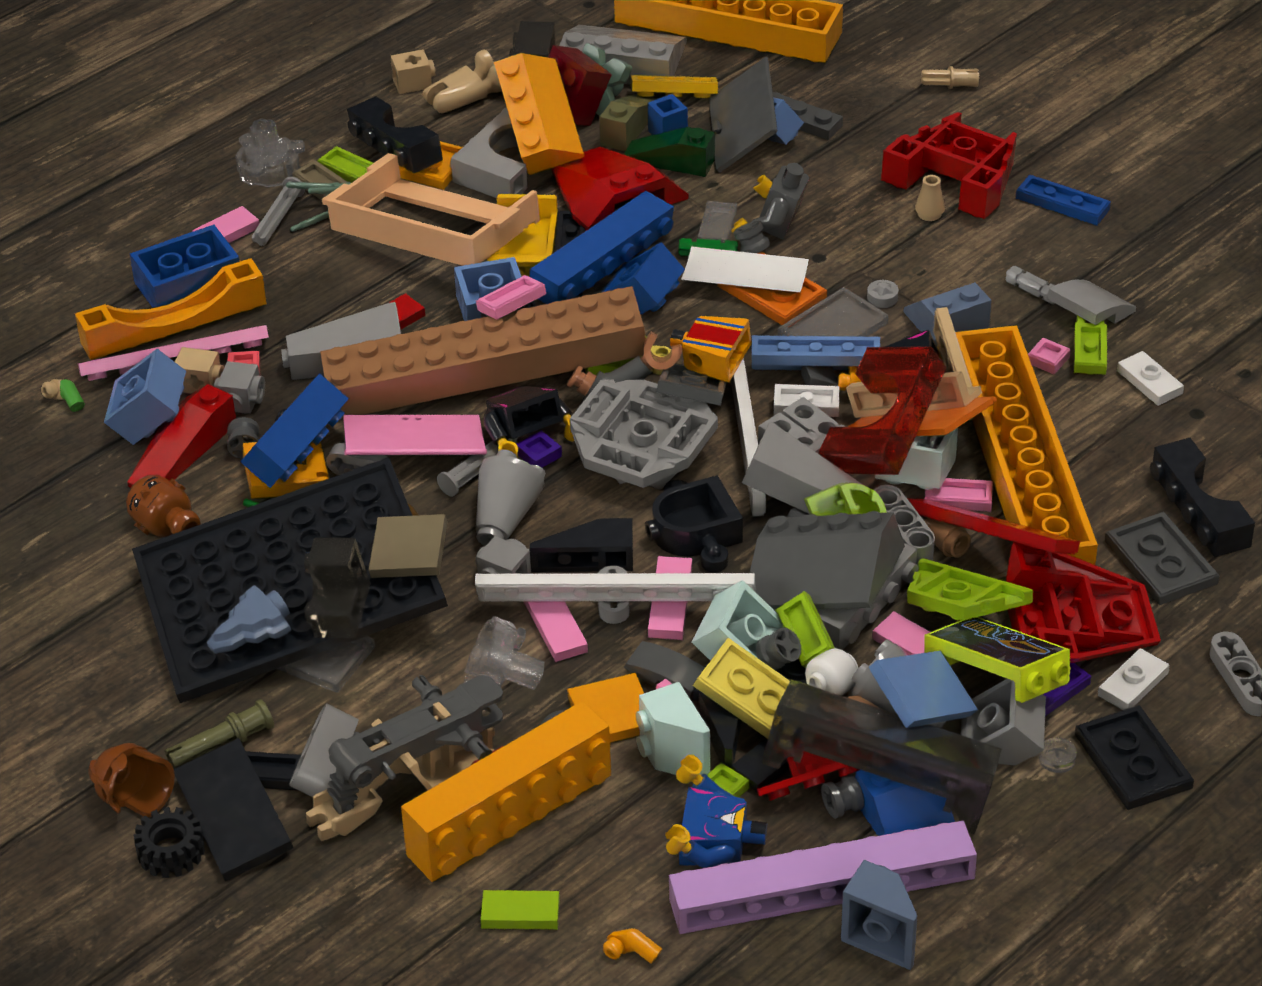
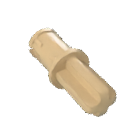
M949 66L948 70H922L921 83L923 85H947L948 89L959 86L978 87L979 73L977 68L954 69L953 66Z

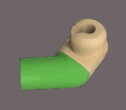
M53 379L50 382H44L41 387L42 395L46 399L65 400L72 412L79 411L85 406L80 393L71 380Z

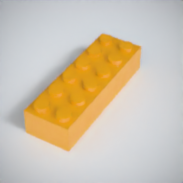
M581 701L401 806L406 856L431 882H434L444 875L451 874L457 867L472 858L483 855L489 848L504 839L513 837L519 830L534 821L543 819L549 812L564 803L573 801L579 794L594 785L603 783L611 776L609 725L585 702Z

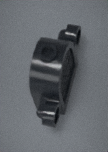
M718 475L690 483L683 480L669 481L664 486V492L657 496L653 503V520L645 522L646 533L650 541L655 540L662 550L673 555L695 556L701 554V565L709 572L716 573L725 570L728 566V550L726 547L743 542V517Z

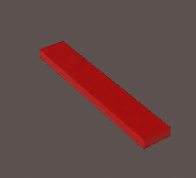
M907 498L918 514L924 517L1052 553L1075 554L1079 550L1080 541L933 500Z

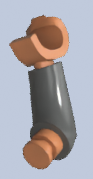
M650 331L644 343V355L642 357L637 356L611 372L603 373L599 371L596 375L589 371L585 374L582 372L583 367L578 365L570 377L567 386L572 387L574 385L578 387L576 391L584 395L582 401H584L600 380H614L615 383L625 380H644L653 373V368L666 370L672 367L680 359L682 344L671 346L670 353L664 357L655 356L651 348L657 339V334Z

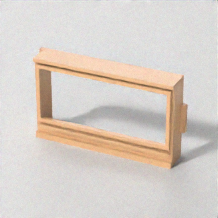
M390 153L367 167V173L349 185L344 183L322 199L323 205L328 206L331 230L461 266L483 262L524 231V228H528L529 224H536L540 221L537 191L531 190L510 207H505L402 180L400 178L398 156ZM384 197H389L483 222L486 225L474 234L467 235L374 210L370 207Z

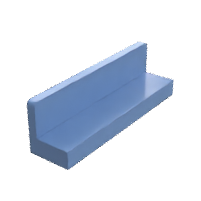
M752 335L751 365L752 369L801 370V366H832L834 370H848L849 366H864L865 371L874 367H880V337Z

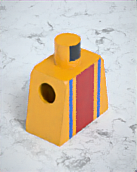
M700 316L695 320L689 332L673 330L670 346L682 344L684 366L688 370L730 382L752 344L749 319Z

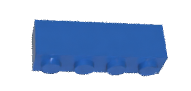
M319 373L240 462L270 488L279 478L285 482L298 468L293 462L297 460L301 464L313 451L309 444L313 442L317 446L329 432L325 426L329 424L333 428L345 414L341 407L349 398Z

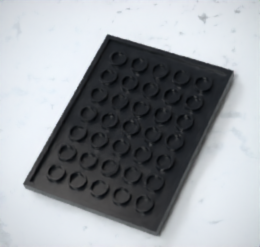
M389 457L132 549L175 693L180 703L448 606L437 575L371 578L369 564L377 518L412 516ZM255 585L265 595L273 590L278 592L289 609L290 614L285 617V620L290 625L291 631L280 638L274 639L270 637L260 643L247 642L233 651L215 654L208 647L207 641L216 628L229 619V611L240 602L239 597Z

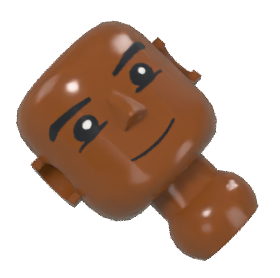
M147 475L139 479L128 492L126 499L127 512L136 522L134 526L147 536L152 533L158 537H167L201 523L197 513L192 511L191 500L184 492L186 488L173 478L168 480L160 475Z

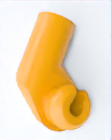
M849 366L848 374L841 373L838 379L839 390L845 391L846 387L852 383L865 382L864 366Z
M635 928L614 931L607 936V941L603 944L605 955L611 959H619L621 954L636 952L650 964L656 960L663 950Z

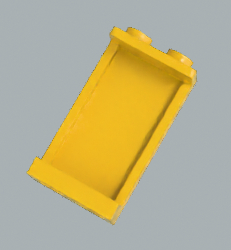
M498 194L497 204L510 207L526 194ZM537 195L540 221L536 224H529L528 228H524V231L488 257L487 261L515 257L521 276L526 275L529 277L532 267L554 253L558 214L557 196Z

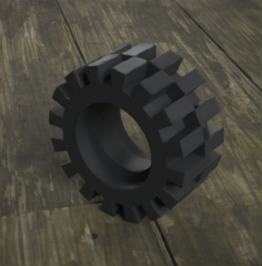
M164 807L163 814H159L156 809L151 812V819L144 816L141 819L142 825L137 824L135 828L134 843L139 863H141L145 871L150 869V874L153 876H157L159 871H161L162 878H169V873L174 871L176 877L181 876V869L183 868L190 872L194 869L193 863L198 865L201 862V855H204L205 852L199 819L197 817L194 818L193 813L189 810L183 814V809L176 807L174 813H171L170 807ZM167 838L183 839L173 846H157L160 841Z

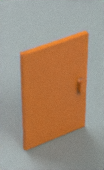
M995 396L977 397L967 406L959 408L862 417L846 427L849 429L848 438L891 437L892 440H906L908 436L947 435L996 403L997 398Z

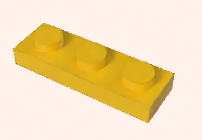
M631 75L632 92H637L638 96L643 97L654 96V92H665V96L673 94L675 97H682V93H694V97L710 98L711 94H718V81L716 77Z

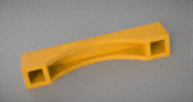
M252 258L222 267L200 289L168 305L151 309L131 310L104 304L75 313L80 343L89 359L94 360L143 343L165 338L168 335L187 329H193L215 320H221L243 311L252 310L267 304L263 275Z

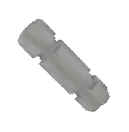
M1012 266L1007 270L1005 280L1014 286L1019 284L1018 287L1038 298L1043 296L1042 300L1055 304L1048 299L1049 288L1055 285H1048V281L1030 272L1024 273L1025 270L1018 266Z

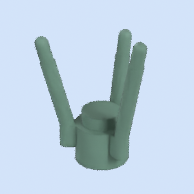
M287 182L286 187L308 189L310 194H325L327 196L344 183ZM323 212L291 226L290 231L295 232L329 218V212Z

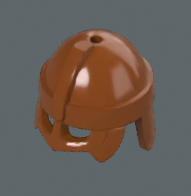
M124 743L106 749L96 760L90 762L88 769L89 777L94 783L97 795L118 814L121 812L120 807L126 806L142 816L152 817L151 812L156 809L159 812L168 801L175 782L174 769L168 760L134 743Z

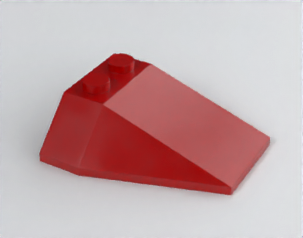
M603 147L584 151L585 157L551 168L572 218L580 226L582 225L586 231L612 214L615 204L635 198L644 191H648L671 205L689 199V194L651 164Z
M1016 542L1012 544L1006 582L1033 589V602L1031 604L1008 609L1012 629L1070 649V663L1155 646L1161 642L1144 584L1068 554L1052 553Z

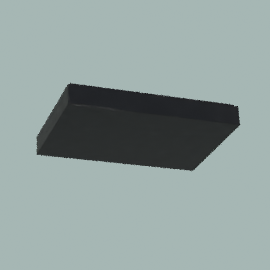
M1140 705L1076 725L1075 736L1127 810L1193 789L1194 779Z

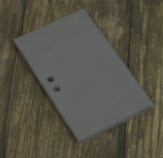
M768 57L761 59L720 89L718 94H714L709 98L712 131L715 132V165L719 173L778 131Z

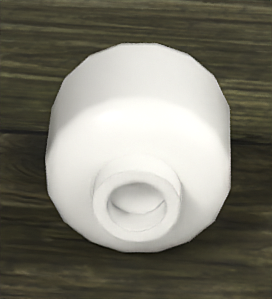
M837 648L821 653L806 666L805 676L809 690L819 698L824 695L836 700L856 685L852 677L858 669L857 662L852 655Z

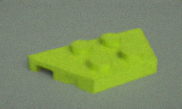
M925 558L919 560V570L914 572L913 582L910 583L907 590V601L909 604L922 607L923 610L928 612H939L949 615L954 620H968L1028 605L1033 602V589Z

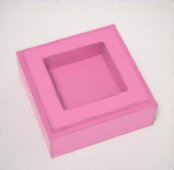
M1042 338L1028 353L1032 366L1055 374L1070 358L1071 349Z

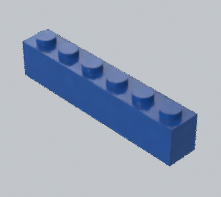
M644 191L530 269L529 275L530 278L545 284L546 294L538 298V300L549 304L555 301L573 299L584 290L591 288L604 276L610 275L614 269L630 261L637 253L647 249L653 242L671 231L673 227L674 206L648 191Z

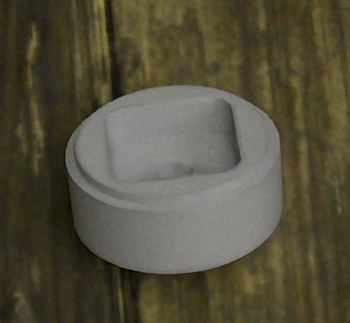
M888 280L874 281L868 286L867 300L871 305L878 308L891 307L898 301V286Z

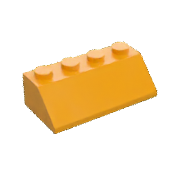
M520 53L494 62L523 163L526 164L528 174L532 175L585 157L556 59Z

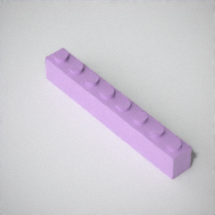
M964 820L941 823L936 826L914 830L909 829L881 836H870L860 840L832 843L822 847L795 850L784 854L757 857L741 862L724 863L718 866L670 874L669 900L679 934L842 904L843 891L863 860L885 866L891 871L898 873L907 892L975 879L977 853Z

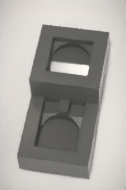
M642 641L624 668L631 673H636L637 677L654 687L657 681L661 682L664 679H667L672 684L680 682L689 697L694 690L693 684L702 673L704 666L674 650Z

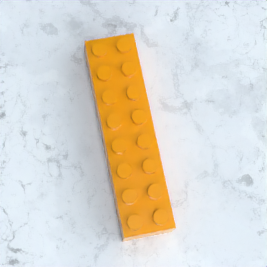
M614 0L615 22L626 24L627 26L643 27L657 32L663 31L679 36L699 38L708 42L715 41L734 47H746L760 52L777 53L786 57H797L812 62L825 63L842 34L843 4L822 0Z

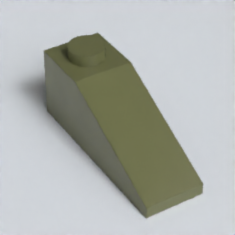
M633 94L611 101L599 117L600 145L626 152L631 141L637 139L648 124V102L657 99Z

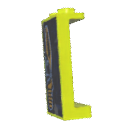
M980 617L960 620L924 635V653L941 651L950 665L961 661L1013 680L1015 682V700L1021 703L1068 684L1070 680V649Z

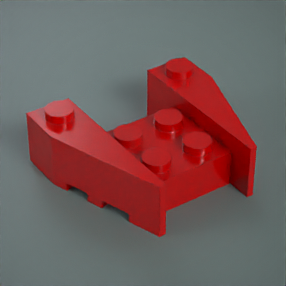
M957 112L942 118L940 125L932 128L926 125L919 128L918 134L910 137L908 134L898 137L883 150L882 181L890 183L897 188L907 190L929 169L937 174L955 178L961 181L958 209L974 217L985 219L1000 205L1014 164L1017 133L1012 132L1006 139L962 124V113Z

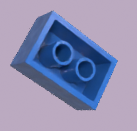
M215 225L130 253L134 283L152 308L168 305L185 298L211 280L222 267L240 262L237 253Z

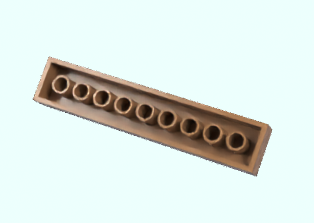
M631 286L564 301H555L540 306L522 308L497 320L487 316L468 321H459L453 324L430 327L420 331L368 340L348 346L334 347L320 351L324 377L349 398L341 407V410L345 412L344 415H364L574 371L578 365L584 369L636 358L637 356L644 355L646 337L633 287Z

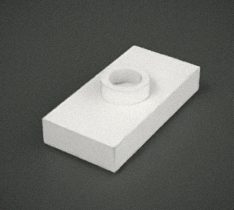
M1143 351L1118 362L1117 371L1158 406L1183 394L1184 385Z
M1140 648L1099 686L1098 696L1122 710L1132 708L1169 673L1170 665Z

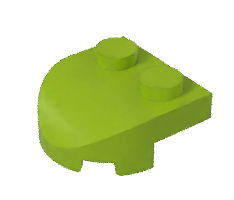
M839 483L804 498L809 513L817 516L835 515L838 513L865 514L871 511L887 513L885 504L879 494L873 489L858 483Z

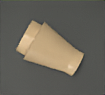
M927 175L923 178L922 187L915 205L918 216L925 221L938 220L945 211L941 179L936 175Z

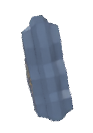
M254 585L239 597L240 602L229 611V619L216 628L207 644L217 654L233 651L247 642L260 643L270 637L274 639L280 638L291 631L290 625L285 620V617L290 614L289 609L278 592L273 590L265 595Z

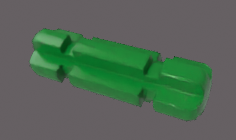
M681 238L678 246L679 255L688 257L691 246L738 251V242L735 240H725V243H721V240L696 239V242H692L691 238Z

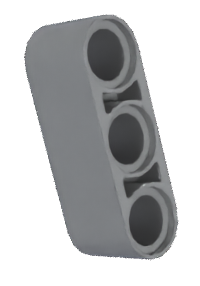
M880 485L876 487L874 491L882 498L886 512H894L903 542L917 549L916 564L918 565L919 560L922 558L933 561L935 536L899 488L893 485Z
M326 703L315 721L289 786L311 797L330 788L328 785L329 781H332L330 774L336 773V767L330 762L329 748L338 739L352 737L359 719Z

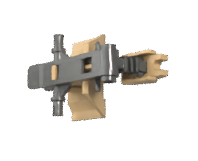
M419 675V678L416 677L412 681V687L421 695L422 704L383 723L378 718L371 724L372 728L361 733L355 732L348 739L341 738L332 743L329 748V759L336 767V773L330 774L332 779L328 783L330 788L313 796L314 808L306 812V823L309 827L321 824L317 826L318 838L321 841L333 838L339 834L346 836L376 814L382 803V798L375 790L388 778L394 779L396 777L395 774H413L428 791L466 769L473 761L481 760L494 751L493 737L495 731L493 726L503 720V713L495 704L503 698V690L490 676L480 675L460 684L455 690L442 695L441 689L437 686H432L425 676ZM482 710H486L490 712V714L488 716H482Z

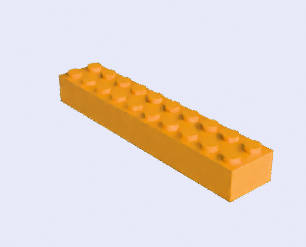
M1017 325L955 332L972 386H981L982 393L978 397L995 396L997 398L996 403L974 416L972 421L1006 521L1080 541L1078 553L1068 555L1095 565L1098 544Z

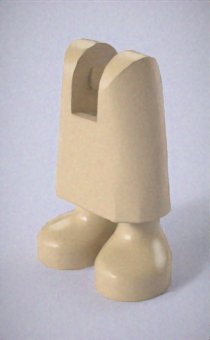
M485 49L477 52L474 59V71L468 66H463L425 88L423 98L430 105H433L434 109L439 113H446L483 99L489 93L502 92L491 55Z

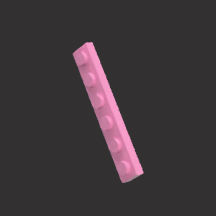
M262 325L78 363L80 376L87 375L88 381L106 378V371L119 369V373L124 374L156 349H159L169 358L177 357L182 347L202 350L212 349V351L222 354L231 352V345L243 343L244 349L262 345L261 339L269 338L267 326Z

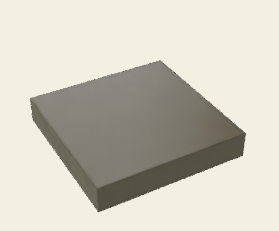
M446 515L378 517L369 564L371 578L439 575L447 529Z

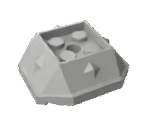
M600 380L571 416L570 429L584 468L615 478L619 484L627 482L642 488L649 486L661 490L678 472L687 469L717 430L718 417L714 412H711L706 402L656 392L658 384L647 380H625L616 383L614 380Z

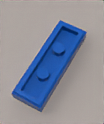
M1028 175L1016 190V199L1096 226L1110 210L1111 201L1033 175Z

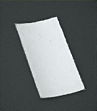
M691 246L687 265L681 280L800 293L809 259Z

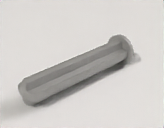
M287 177L284 179L282 191L254 231L252 240L257 242L259 246L266 245L295 199L304 194L305 189L286 187L287 182H302L298 178Z
M518 437L515 439H508V441H512L517 444ZM493 441L485 445L487 449L486 455H471L450 471L441 472L437 476V483L440 489L448 496H455L460 487L479 475V469L484 459L497 455L499 445H494Z

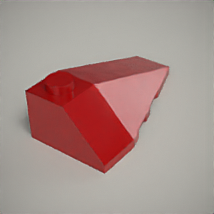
M207 384L178 404L179 412L170 422L165 421L157 429L127 481L128 487L131 488L139 479L147 475H160L168 480L172 478L175 480L227 434L229 423L236 419L233 395Z

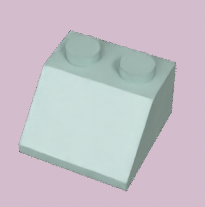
M742 580L714 596L691 643L710 661L727 638H730L757 657L756 644L759 639L766 635H771L774 631L784 627L778 614Z
M680 682L639 695V711L636 712V721L640 729V736L636 737V742L642 757H648L656 770L676 775V771L681 767L680 762L687 755H694L702 763V771L699 774L707 775L710 772V730Z

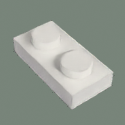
M775 384L774 415L779 412L782 413L783 409L804 397L828 416L838 417L839 386Z

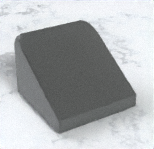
M801 366V376L805 385L838 386V378L832 366Z

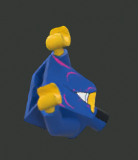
M687 755L680 762L681 767L676 771V777L683 784L693 782V786L688 787L682 825H673L665 834L666 838L669 839L666 844V850L672 855L679 853V865H698L702 869L724 863L740 862L743 843L765 845L767 822L748 821L747 802L743 798L735 797L719 787L706 774L700 775L699 773L702 771L701 761L694 755Z

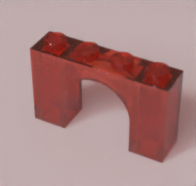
M867 347L855 374L870 393H898L896 401L882 418L867 426L830 427L818 454L847 474L898 475L947 368L933 348Z

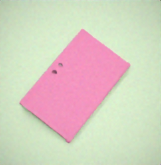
M343 415L345 455L487 454L479 415Z

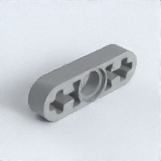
M1232 632L1215 634L1211 641L1209 653L1211 660L1243 710L1253 716H1262V669L1241 637ZM1239 669L1246 670L1251 676L1242 678L1235 675L1233 671Z

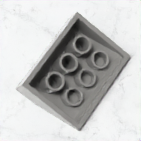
M577 25L564 33L559 46L578 48L582 51L586 43L596 45L605 50L606 63L616 58L632 66L630 75L626 83H624L631 84V75L674 76L686 45L687 37Z

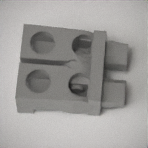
M804 397L758 427V445L769 422H772L835 466V460L846 466L856 460L857 447L848 440L849 429L842 424L839 426L834 419Z

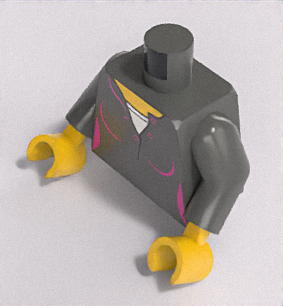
M789 163L787 166H782L773 181L765 175L757 179L759 184L754 186L753 189L763 198H766L760 217L753 219L752 222L761 221L764 227L762 232L784 239L800 207L810 179L804 173L801 165ZM744 218L739 219L734 224V228L731 229L732 233L737 228L747 224V221Z

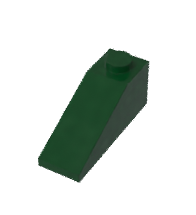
M684 127L631 141L624 155L647 162L655 168L706 177L715 161V132L701 128Z

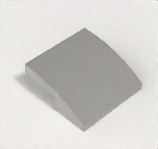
M1070 280L1049 288L1048 299L1094 325L1105 319L1117 323L1136 312V306L1087 280Z

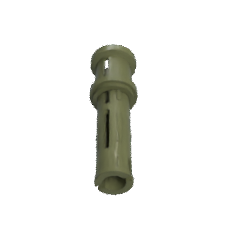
M258 699L255 701L254 706L238 714L234 712L229 713L225 717L224 722L167 748L164 752L167 760L175 769L238 738L241 743L247 741L248 736L264 728L271 730L275 727L274 721L265 702L262 699Z

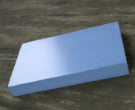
M941 651L880 659L869 666L872 675L906 728L966 718L978 710Z

